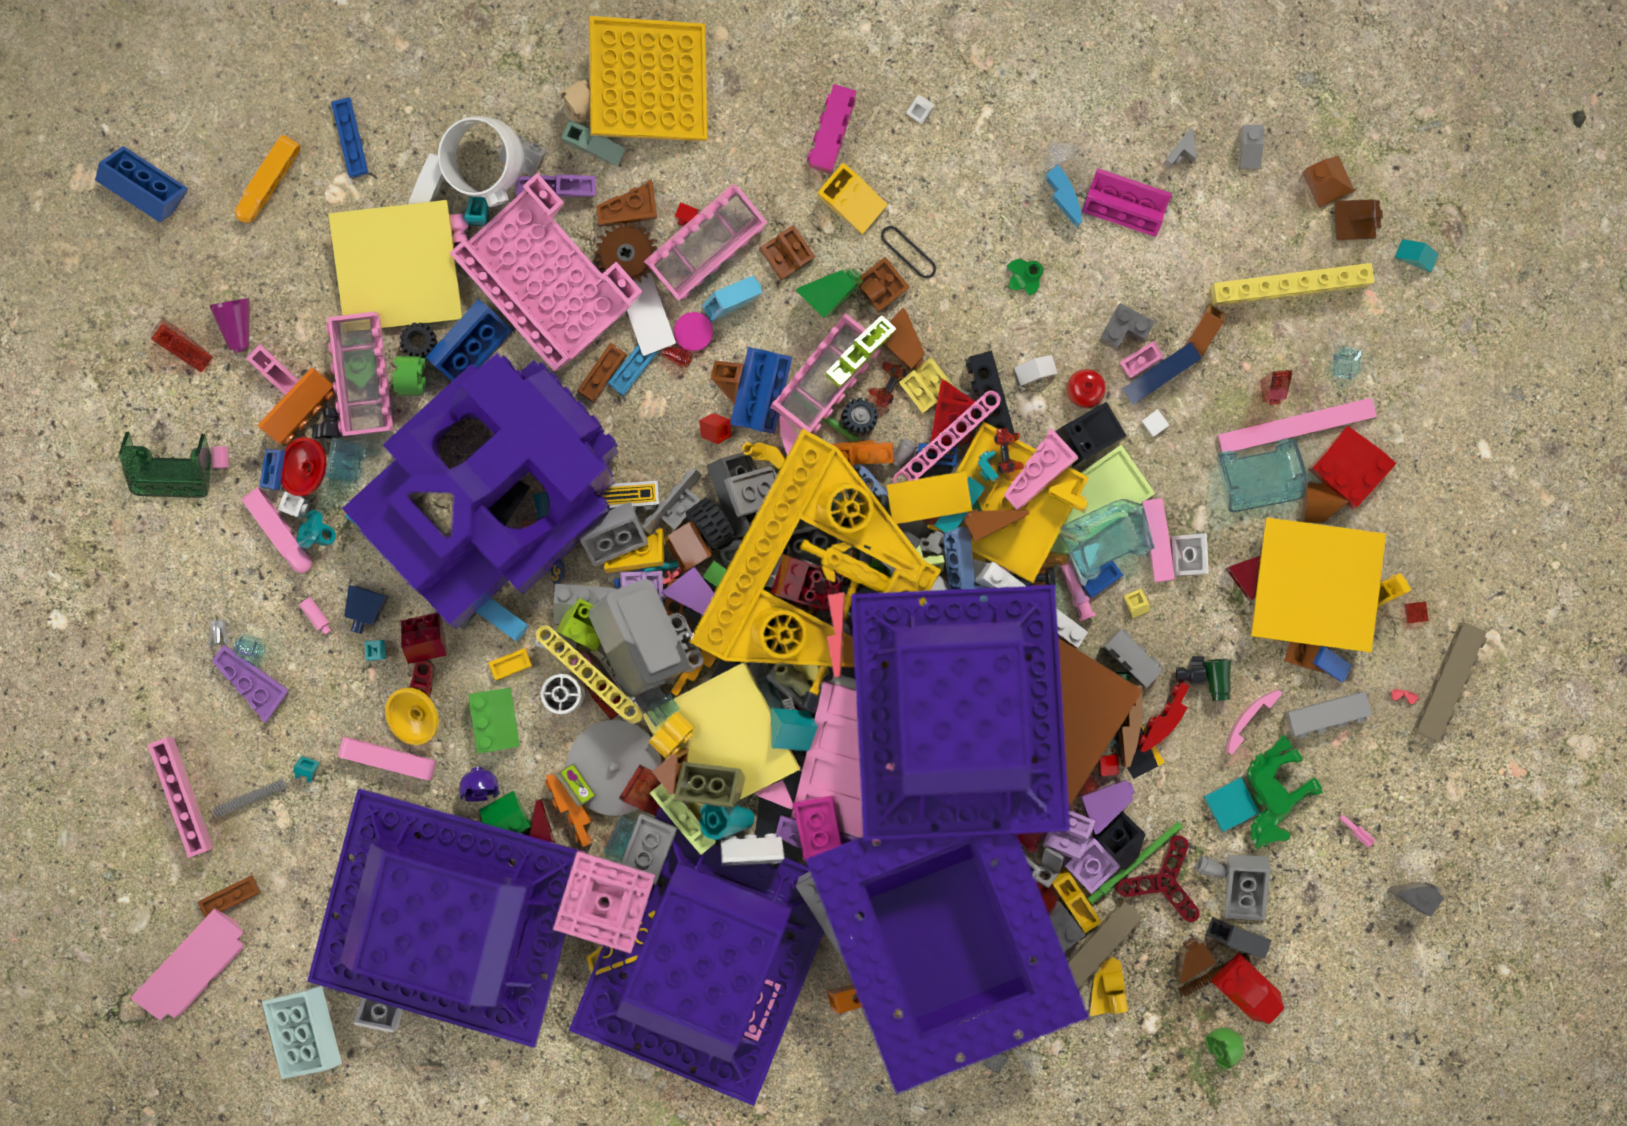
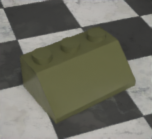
M682 762L674 800L733 808L742 795L745 776L741 769Z

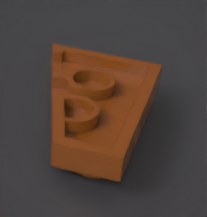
M652 179L638 188L634 187L621 196L613 197L597 205L599 227L658 219Z

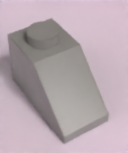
M1243 125L1239 130L1240 169H1260L1264 147V125Z

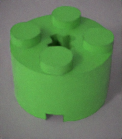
M396 356L394 364L398 366L396 370H393L395 395H423L424 389L427 387V377H423V370L426 369V358Z

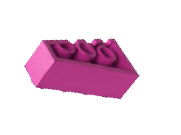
M833 84L831 94H828L825 105L827 107L825 113L822 112L819 124H821L820 130L816 131L814 135V149H810L807 161H810L809 168L832 175L855 105V90Z

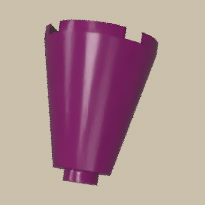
M249 298L209 305L228 349L233 350L234 353L245 352V347H249Z

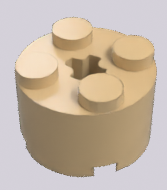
M585 79L582 81L578 80L559 93L560 100L564 98L566 102L563 106L575 123L579 122L582 126L590 121V86Z

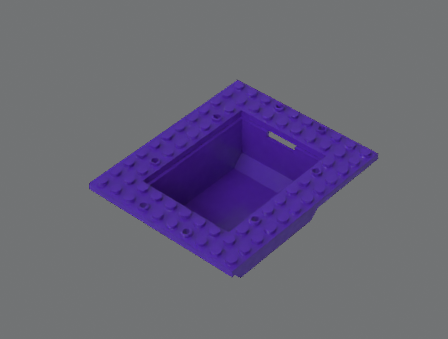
M1055 585L851 594L863 841L1070 831ZM986 596L988 601L983 603L980 601V597ZM925 599L927 604L922 606L919 604V600ZM1026 654L1031 655L1032 660L1030 662L1025 661L1024 656ZM883 661H887L889 663V667L883 668L881 666V663ZM1032 756L1037 757L1038 762L1036 764L1031 763L1030 759ZM887 764H894V770L889 771L886 768ZM994 820H998L1000 822L999 828H995L993 826ZM932 823L938 824L939 828L937 831L931 829Z
M358 788L307 982L535 1048L538 1043L566 933L553 930L577 851L588 852ZM416 832L421 834L420 839L416 838ZM350 854L354 856V861H350ZM511 859H514L516 861L515 866H512L510 864ZM335 912L339 914V919L334 917ZM525 921H527L526 926H525V930H524V934H523V938H522V942H521V945H520L518 957H517V959H516V955H517L519 943H520V940H521V936H522L524 924H525ZM543 972L547 973V979L542 977Z
M994 820L993 826L995 828H999L1000 822L998 820ZM931 824V829L937 831L939 828L938 824ZM1016 834L880 840L879 846H874L872 844L873 840L863 841V837H860L806 859L896 1094L1090 1018ZM997 859L998 866L993 867L991 865V860ZM860 911L864 913L862 920L856 917V914ZM1035 956L1037 958L1036 964L1030 963V957ZM896 1010H901L902 1016L897 1018L895 1017L894 1012ZM1016 1031L1022 1032L1021 1038H1015L1014 1034ZM963 1054L964 1060L959 1062L956 1060V1056Z
M659 807L655 819L677 827L664 810ZM677 829L659 879L665 881V884L663 886H659L658 883L652 884L641 919L642 924L638 931L640 928L648 930L647 932L641 930L637 933V939L643 942V944L635 941L631 953L613 948V953L608 958L602 957L608 956L611 949L603 945L569 1031L754 1106L824 934L823 928L796 887L798 878L810 872L808 866L784 857L782 863H779L778 868H774L772 864L721 866V847L717 844V840H715V844L700 855L683 833ZM655 911L654 917L650 918L648 914ZM791 931L794 933V937L788 938L786 934ZM638 955L635 961L625 964L626 959ZM623 961L622 966L616 968L612 967V964ZM607 966L611 967V970L596 975L597 970ZM625 972L627 974V978H621L620 973ZM766 979L773 981V986L766 984ZM775 983L781 985L779 991H776ZM762 992L763 998L761 1002L757 1004V1001L760 999V994ZM774 992L777 993L776 997H772ZM775 999L771 1010H769L768 1005L770 1000ZM766 1010L770 1012L768 1016H764ZM753 1011H755V1018L749 1022L753 1017ZM767 1018L764 1028L762 1029L760 1027L762 1019ZM755 1025L757 1027L756 1032H750L749 1026ZM758 1029L762 1031L758 1041L744 1036L745 1031L754 1035L757 1034ZM640 1043L641 1049H636L634 1044ZM696 1066L697 1071L691 1072L690 1067Z

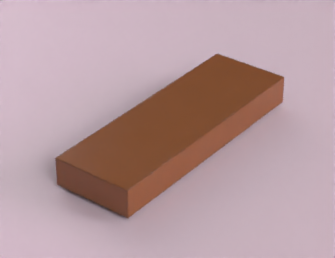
M610 343L577 392L594 403L627 354Z
M251 875L198 901V904L206 918L214 909L223 912L261 893L254 876Z

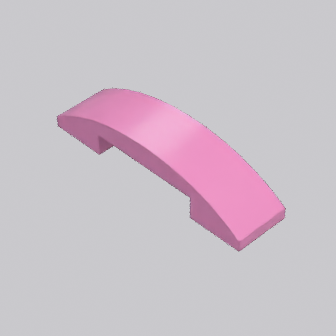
M1280 690L1269 692L1257 698L1239 715L1227 739L1225 751L1228 754L1232 755L1244 741V738L1239 735L1241 730L1262 705L1265 708L1272 707L1282 694Z

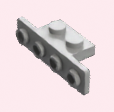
M695 468L688 471L680 484L671 490L667 499L660 502L653 515L646 518L642 528L647 533L652 534L663 520L675 531L682 527L687 521L686 511L701 501L690 489L702 475Z

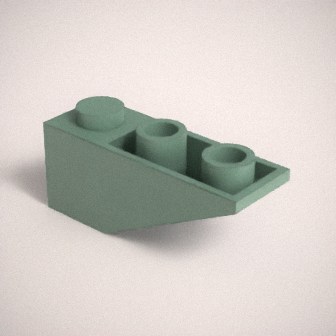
M570 120L562 135L564 144L617 167L626 148L603 136H590L589 128Z

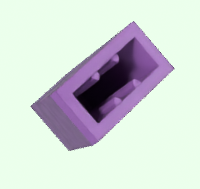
M694 567L661 592L664 596L700 615L704 614L714 595V592Z
M1121 780L1080 795L1087 818L1096 821L1093 828L1095 835L1100 833L1133 800L1132 794H1135L1131 782L1128 783L1127 780Z

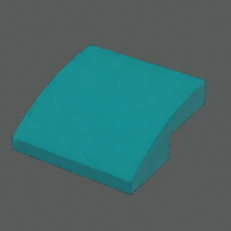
M1241 777L1203 796L1221 832L1259 813Z

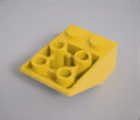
M844 163L839 166L817 192V197L862 235L888 205L858 174Z

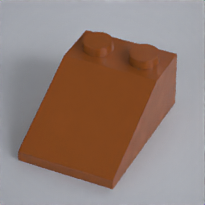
M976 509L966 514L967 519L964 520V523L975 543L1019 521L1030 513L1028 510H990L978 513Z

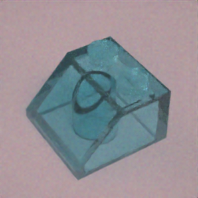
M332 437L325 477L357 484V480H360L362 474L360 462L365 457L363 445Z

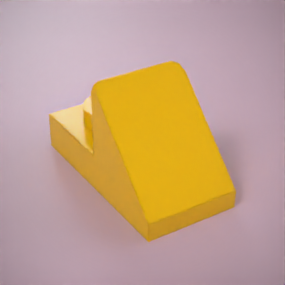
M1078 479L1050 487L1049 495L1084 514L1088 508V502H1086L1087 499L1077 493L1073 495L1079 484Z

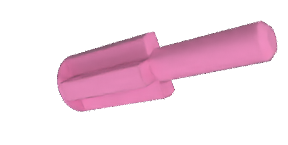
M1344 815L1340 816V820L1353 831L1352 834L1367 848L1372 846L1376 839L1361 826L1357 827Z

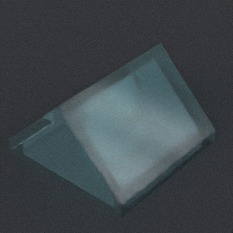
M622 815L603 853L623 860L637 821Z

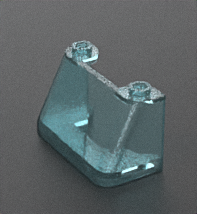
M1296 439L1281 440L1276 445L1275 451L1237 458L1235 452L1224 451L1217 456L1225 500L1230 512H1240L1296 501L1303 498L1306 494L1309 477Z
M1128 499L1113 501L1060 527L1062 538L1081 576L1087 580L1096 579L1101 573L1100 567L1128 553L1144 556L1148 551L1154 549L1144 505Z

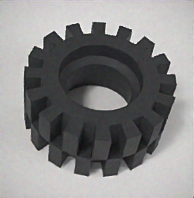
M414 322L412 325L408 324L407 328L402 330L403 334L400 335L401 349L408 356L426 358L437 344L436 334L426 324ZM415 334H423L425 336L426 343L422 348H414L412 346L411 339Z

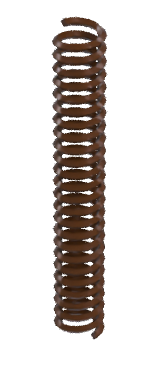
M1243 953L1242 956L1245 959L1247 958L1248 961L1251 963V960L1248 956L1249 953ZM1224 963L1221 967L1218 966V969L1215 968V970L1207 972V975H1201L1198 979L1196 978L1192 982L1187 983V985L1184 984L1181 988L1179 987L1181 997L1183 995L1186 997L1189 995V992L1192 994V991L1195 993V990L1201 989L1200 986L1202 988L1203 985L1206 987L1205 982L1207 985H1209L1208 981L1212 984L1211 980L1226 964Z

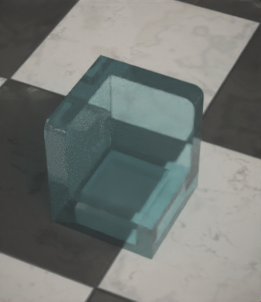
M1343 346L1333 354V375L1351 380L1360 372L1361 350Z
M667 693L644 711L656 727L680 708L672 696Z

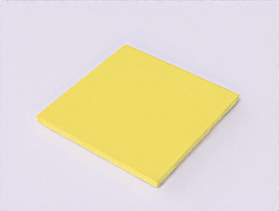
M448 200L328 213L342 316L377 312L380 313L382 328L412 325L414 322L430 323L462 318L463 313L456 260L450 254L454 249ZM370 319L344 323L345 332L371 329Z
M746 662L643 714L651 733L654 735L678 711L694 727L691 732L693 736L686 743L682 741L679 745L680 750L684 748L689 749L688 762L741 769L745 776V781L740 799L800 770L791 750L772 748L771 710ZM687 802L697 820L702 819L700 811L704 804Z

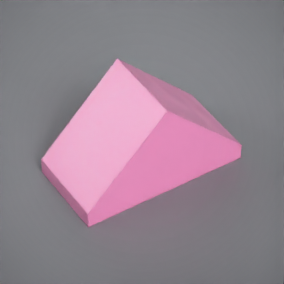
M783 779L756 791L755 795L793 809V801Z

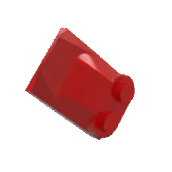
M1239 952L1211 980L1222 993L1253 1021L1271 1024L1285 1009L1281 992Z

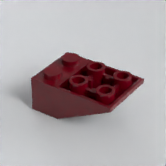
M783 554L771 593L831 612L828 595L839 593L844 576L835 572V582H832L825 577L821 566Z

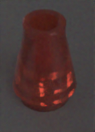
M668 346L662 351V357L681 368H688L692 361L693 354L688 349Z

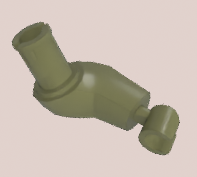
M778 663L775 666V680L778 684L793 688L800 696L805 695L806 691L809 692L811 687L801 672L786 667L785 663Z

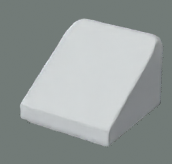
M918 95L906 114L923 124L935 105L921 95Z

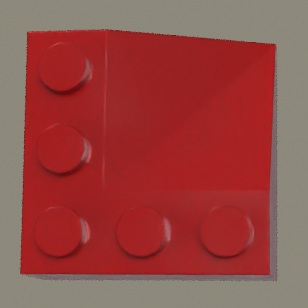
M1346 426L1307 470L1348 501L1346 505L1354 509L1364 501L1397 463L1383 450L1351 427Z

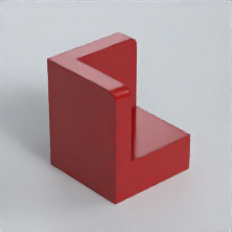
M712 413L699 420L701 437L703 439L719 444L732 437L730 419Z

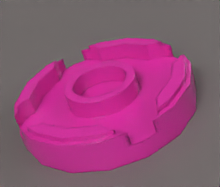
M688 312L676 321L674 337L678 345L684 350L700 351L706 348L712 340L713 326L705 315L698 312Z

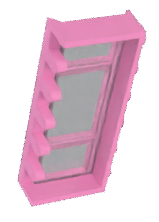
M731 184L644 262L672 296L679 301L686 298L692 288L701 285L708 274L716 272L724 260L732 258L739 247H744L750 241L749 238L754 234L760 233L764 229V225L767 224V221L743 191L735 184Z
M367 312L328 317L326 330L331 338L328 347L330 354L333 355L331 370L335 374L336 379L333 387L335 394L337 393L338 395L336 410L337 413H340L341 419L338 422L339 432L343 436L349 437L394 431L380 313Z
M844 313L803 367L795 374L778 398L774 400L770 408L777 411L800 431L805 429L815 434L821 427V424H819L820 420L823 417L825 419L829 417L833 412L832 405L835 402L837 404L841 402L845 396L844 390L847 387L851 389L857 381L855 376L859 372L863 374L869 366L866 362L841 388H838L825 376L826 372L866 329ZM880 348L872 355L873 359L880 353Z

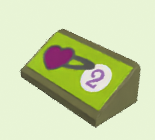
M575 764L569 765L556 774L578 807L586 804L596 796Z

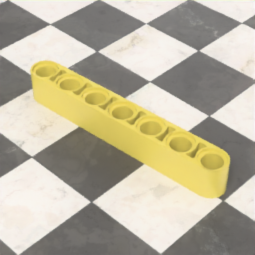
M544 625L538 628L536 631L537 640L618 714L632 724L638 723L641 720L642 710L549 626ZM547 633H551L550 638L548 640H544V636ZM562 645H565L564 650L561 653H558V648ZM579 658L578 663L572 666V660ZM592 670V676L590 678H585L586 673ZM603 683H607L606 689L599 691L600 686ZM621 696L620 702L614 704V698ZM635 709V714L628 717V711Z

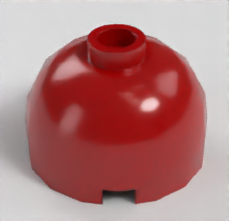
M1080 369L1073 373L1066 385V393L1070 402L1083 409L1098 405L1106 392V385L1102 375L1091 369Z

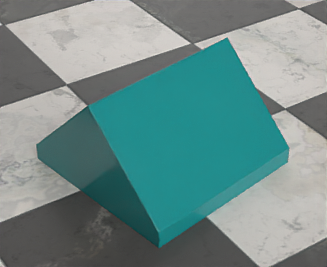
M771 708L772 748L809 751L818 728L809 711Z

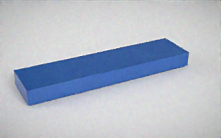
M348 97L332 101L331 105L349 178L367 175L369 170L352 100Z

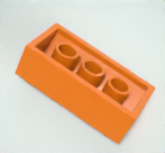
M311 367L257 426L283 446L290 444L295 438L294 434L299 429L302 430L308 425V419L321 411V405L326 400L330 401L335 396L333 383L321 372Z

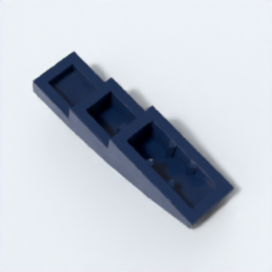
M1190 342L1122 388V390L1134 405L1202 359L1193 343Z

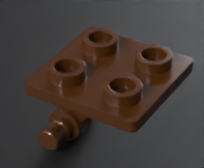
M1367 199L1334 202L1336 240L1376 238V229L1382 228L1381 219H1383L1380 200Z

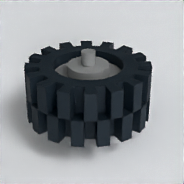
M854 398L846 404L841 414V422L844 424L845 430L849 429L848 433L854 432V436H858V434L864 436L865 433L869 434L875 427L879 413H876L878 409L873 407V402L868 403L869 399L865 398V400H862V398H858L856 400Z

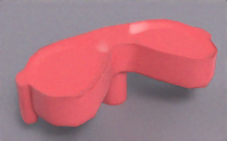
M678 567V570L673 574L670 571L666 572L668 578L662 580L663 585L677 579L683 573L682 569Z
M1393 689L1390 692L1392 700L1397 701L1402 696H1405L1409 704H1415L1419 700L1417 694L1400 689Z

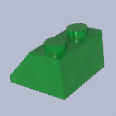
M514 790L479 809L482 821L486 824L518 833L532 826Z

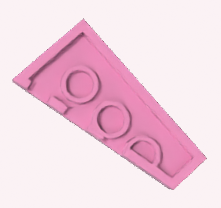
M1052 428L1047 433L1043 442L1039 444L1031 459L1025 464L1022 472L1018 474L1004 494L1005 498L1016 510H1020L1078 459V456Z

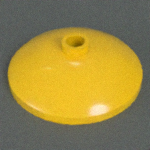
M401 688L392 693L388 698L385 706V717L389 728L396 737L407 744L422 745L435 736L439 726V717L435 705L426 694L414 688Z

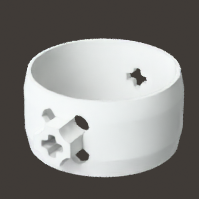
M471 116L457 121L447 129L439 145L438 162L444 178L453 188L468 196L485 197L488 206L494 207L509 200L506 191L516 183L522 172L524 152L519 137L504 122L491 117ZM486 122L495 128L502 137L507 157L504 172L498 182L491 188L480 192L470 187L462 178L457 166L456 156L458 144L464 133L472 126Z

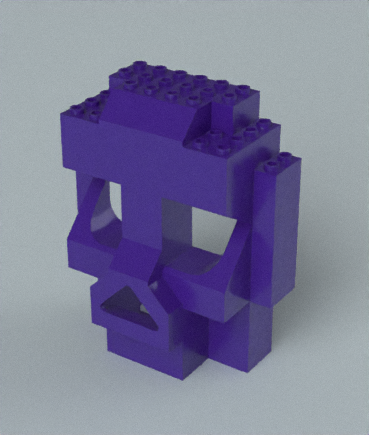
M496 352L481 367L475 368L472 364L467 367L383 444L395 460L342 507L344 512L361 529L360 532L410 586L420 593L445 621L455 629L460 627L508 581L521 594L528 591L581 542L579 537L609 512L608 508L610 506L601 494L612 484H615L612 479L614 475L608 463L619 454L616 448L618 445L609 433L604 434L605 431L602 429L603 427L593 414L589 415L587 408L579 400H575L573 393L566 386H562L558 377L553 372L549 373V370L543 363L537 364L535 360L520 372L518 369L515 370V367L505 355L501 357ZM464 418H474L481 421L494 436L467 461L450 470L439 457L438 446L440 440ZM530 472L548 492L550 499L549 513L546 517L524 529L505 527L496 520L488 509ZM424 493L453 494L452 534L450 538H445L413 504Z

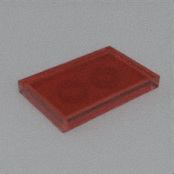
M640 764L619 799L656 816L660 805L650 792L661 783L653 774L652 769Z

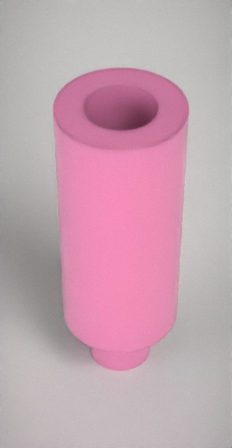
M311 597L299 604L317 631L321 630L324 635L331 631L328 627L330 622Z

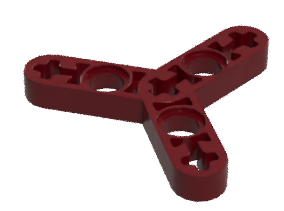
M1181 835L1173 836L1168 844L1158 873L1123 878L1116 884L1117 892L1123 897L1162 892L1187 922L1196 921L1199 918L1200 911L1176 881L1188 850V840ZM1182 839L1181 842L1184 844L1183 848L1179 847L1177 853L1181 854V856L1178 857L1175 854H1171L1170 851L1172 850L1175 852L1177 846L1174 845V842ZM1174 857L1177 860V866L1172 869L1168 868L1167 860ZM1162 877H1164V878H1168V877H1169V880H1168L1169 885H1170L1171 887H1173L1174 885H1176V888H1173V889H1171V890L1169 891V889L1167 888V886H1165V885H1162V886H1161V885H1160V884L1162 883L1161 878H1162ZM1143 879H1148L1151 883L1148 890L1140 888V882ZM1136 880L1138 892H1135V888H1129L1127 893L1120 890L1124 882L1127 885H1134L1133 881ZM1179 891L1182 893L1183 899L1181 902L1175 903L1172 900V895ZM1188 900L1189 903L1186 906L1191 910H1195L1193 911L1194 916L1186 917L1187 911L1183 907L1181 910L1178 907L1184 905Z

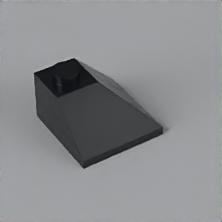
M1121 811L1100 833L1094 834L1092 837L1125 871L1139 857L1146 833Z

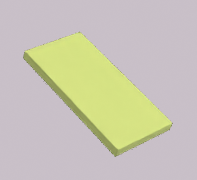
M1122 445L1081 472L1089 477L1080 494L1087 499L1088 508L1085 514L1074 508L1072 509L1050 550L1056 561L1155 494Z

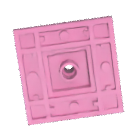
M577 851L553 930L631 953L655 874ZM602 897H607L609 901L604 902Z

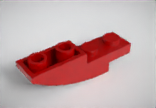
M1183 682L1174 685L1170 693L1172 695L1170 703L1166 702L1162 709L1163 717L1155 714L1154 717L1151 716L1146 724L1148 730L1145 735H1141L1137 743L1140 746L1139 751L1146 752L1163 741L1178 725L1188 709L1187 706L1181 703L1190 685Z

